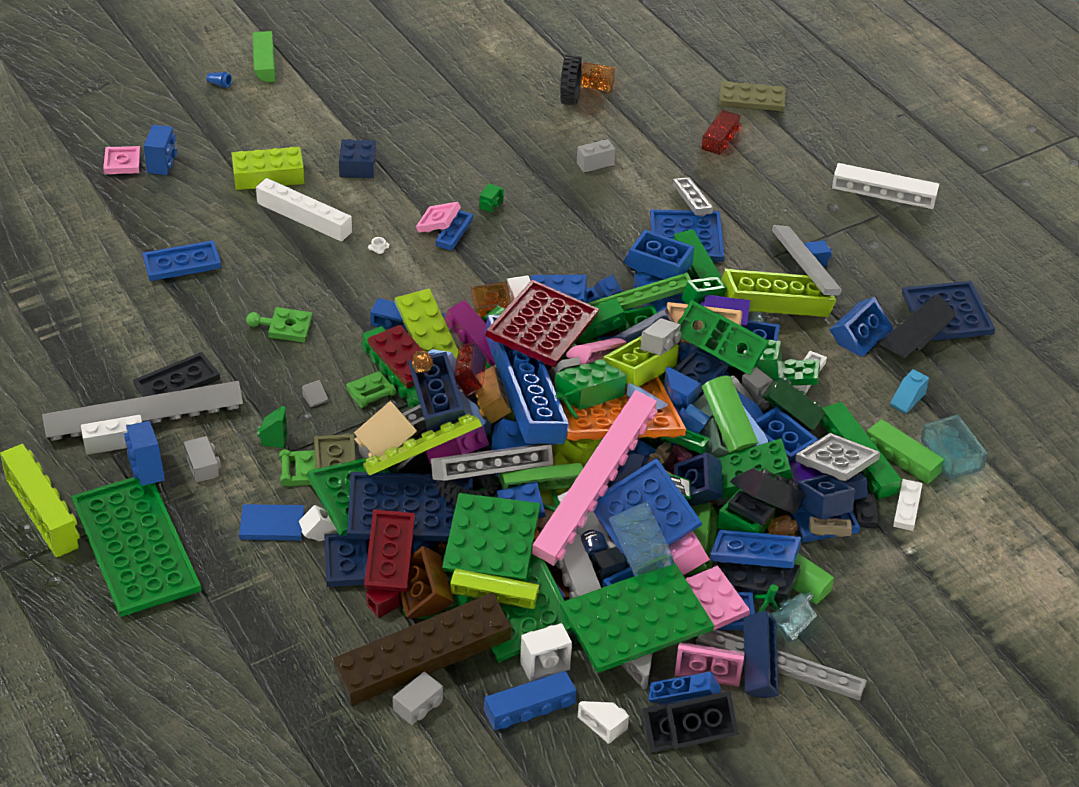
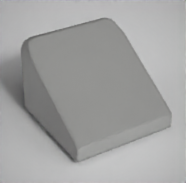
M319 380L302 386L303 397L311 408L328 402L327 395Z

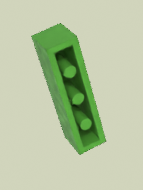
M881 419L867 430V435L886 459L928 485L942 472L944 458Z

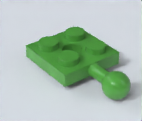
M276 307L273 318L260 317L258 313L251 312L247 315L246 322L251 327H256L259 324L269 325V338L305 343L312 320V312Z

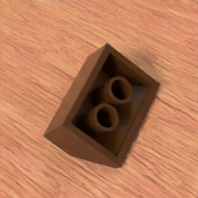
M422 546L411 555L407 592H400L406 618L408 619L440 614L454 602L446 573L442 569L443 563L440 554L425 546Z

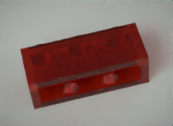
M722 109L703 135L701 149L717 155L726 150L729 142L734 139L735 133L741 129V115Z
M475 342L464 344L459 348L454 378L466 395L482 388L484 383L487 359Z

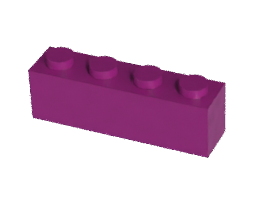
M466 300L448 309L444 318L447 326L452 328L459 340L464 342L470 352L477 348L490 367L496 365L484 335L486 323Z

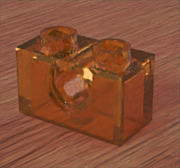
M584 62L582 65L581 86L610 92L615 80V68Z

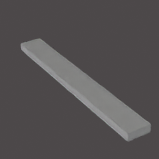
M773 225V233L824 295L839 296L842 289L789 226Z
M717 629L699 635L696 640V645L744 653V638ZM777 650L778 673L860 701L867 680Z

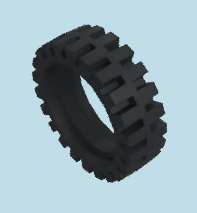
M565 55L560 84V101L562 104L577 105L582 79L581 56Z
M496 473L473 476L485 487V490L470 491L461 488L452 479L437 480L436 485L438 492H441V496L443 498L447 497L446 501L449 503L453 501V505L456 506L459 493L495 497L499 486V478L496 476Z

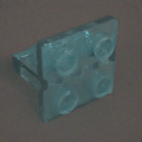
M811 592L804 595L800 593L793 599L784 600L780 604L781 608L770 614L776 620V627L788 642L794 641L817 616L808 604L809 600L814 596Z

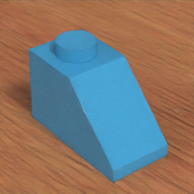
M913 369L902 380L890 402V406L907 414L926 394L929 377Z

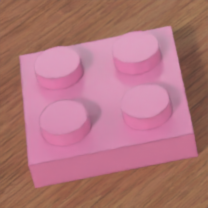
M140 146L106 147L104 174L139 173Z
M459 202L430 206L416 225L417 231L431 232L437 229L444 230L448 228L461 208Z

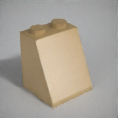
M391 401L354 432L357 436L355 441L362 448L366 446L370 450L368 453L369 457L384 455L386 449L394 446L396 448L404 446L403 442L418 435L417 430Z

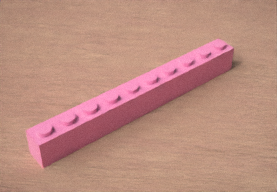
M635 390L534 542L533 555L553 566L557 560L561 561L567 551L565 548L568 544H572L577 536L576 531L578 528L582 529L587 521V514L595 510L598 504L597 499L599 496L603 497L608 489V482L615 479L618 467L620 465L623 466L628 458L627 453L629 450L633 451L636 447L638 436L644 435L648 427V421H652L658 411L656 409V400Z

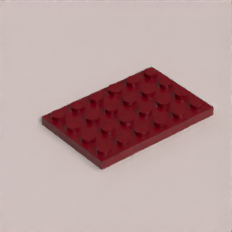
M531 280L486 330L485 336L494 342L508 346L512 350L524 353L530 358L544 362L546 365L556 367L557 363L561 361L596 318L599 309L535 280Z

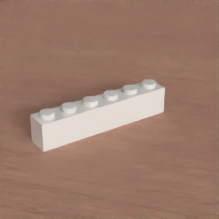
M841 163L837 165L832 185L833 189L929 209L934 208L939 187L938 183Z
M268 178L256 187L257 204L341 242L352 233L351 216Z

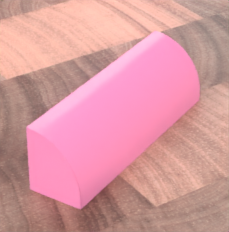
M619 338L578 345L571 348L567 352L566 357L570 359L579 357L580 364H588L598 359L603 360L605 355L626 345L627 342Z

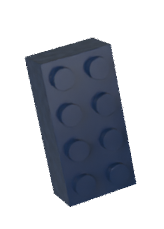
M447 352L408 361L427 431L433 430V432H436L445 423L451 422L454 424L458 422V418L465 415V411Z

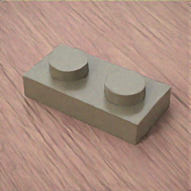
M809 518L810 533L818 536L825 534L837 537L851 536V520Z

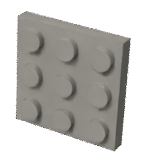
M829 433L797 453L796 461L806 467L819 470L821 473L834 476L838 480L847 481L879 460L880 452Z

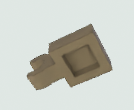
M664 442L657 448L654 454L649 455L646 463H650L657 458L661 465L665 464L671 456L669 451L672 445Z

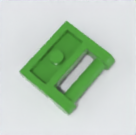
M380 371L346 384V390L360 408H364L369 403L386 396L396 395L394 385L390 384Z
M287 449L281 450L279 452V459L282 463L281 485H311L307 473L309 470L316 469L315 450L290 452ZM291 461L296 463V476L290 475Z

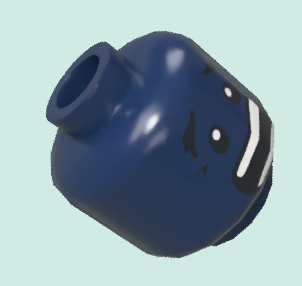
M588 530L581 535L582 544L590 561L593 560L595 553L609 549L602 532Z

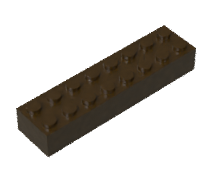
M490 593L334 657L335 672L351 706L411 682L423 672L430 674L511 640V625L494 594Z

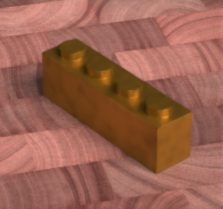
M495 366L474 377L476 384L474 388L477 392L475 395L478 399L477 404L480 407L478 410L484 420L488 419L492 424L511 412L509 399Z

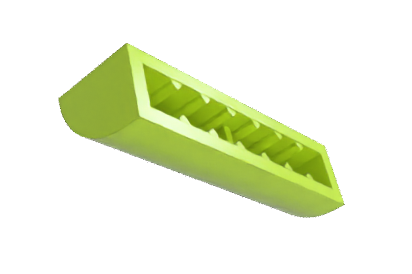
M455 569L451 580V593L480 598L493 593L499 603L535 609L540 588L539 584Z

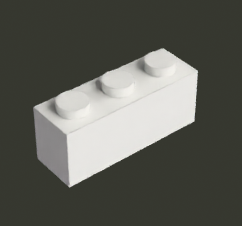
M141 415L82 424L81 430L86 455L127 448L123 433H127L126 425L141 423Z

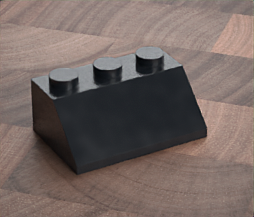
M752 468L732 478L730 483L751 496L793 514L796 513L806 494L799 489L800 485L796 482L789 480L787 483V479L778 474L773 477V473L764 468L761 471Z

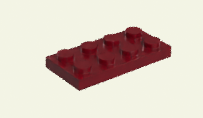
M401 325L369 337L368 344L404 386L406 388L414 386L408 361L421 358L426 353Z
M373 510L364 582L365 589L407 592L415 513Z

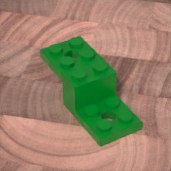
M693 300L689 302L678 322L681 325L682 339L748 375L752 374L769 344L768 340ZM702 321L703 328L698 331L695 330V322ZM741 344H746L748 348L744 354L738 353V347Z
M768 340L769 344L756 365L759 366V370L772 380L785 377L792 382V386L818 385L820 360L806 359L796 361L788 359L782 361L780 341ZM741 344L738 347V353H746L747 345Z

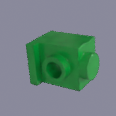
M489 183L479 195V209L491 213L500 203L503 204L504 188Z

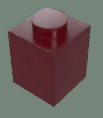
M370 589L366 591V605L380 618L399 607L400 593L399 591Z

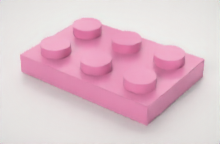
M718 566L686 579L713 622L714 630L750 614V609Z

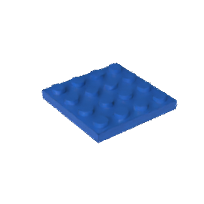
M650 210L651 232L673 239L675 233L694 229L713 262H724L720 211H712V214L698 216L692 210Z
M657 458L608 488L604 496H599L597 499L598 504L593 511L620 553L625 555L627 563L631 568L645 562L702 525L694 510Z

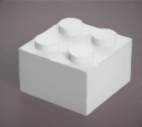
M562 623L521 635L520 663L530 682L570 670L572 642Z

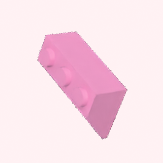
M680 642L675 676L684 677L712 672L718 683L739 687L744 653Z

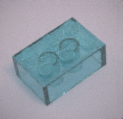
M958 414L924 423L920 440L926 448L945 459L942 470L949 480L984 470L988 453Z
M647 501L609 518L635 577L675 564L671 551Z

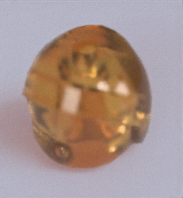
M416 351L412 357V366L415 372H427L431 369L433 365L431 355L426 351Z

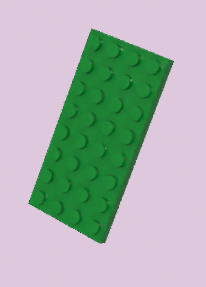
M132 477L71 496L72 503L119 617L202 591L201 584L155 483L141 486L139 479Z

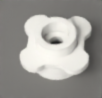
M382 237L373 238L372 244L368 245V249L373 250L377 254H382L386 248H389V243Z

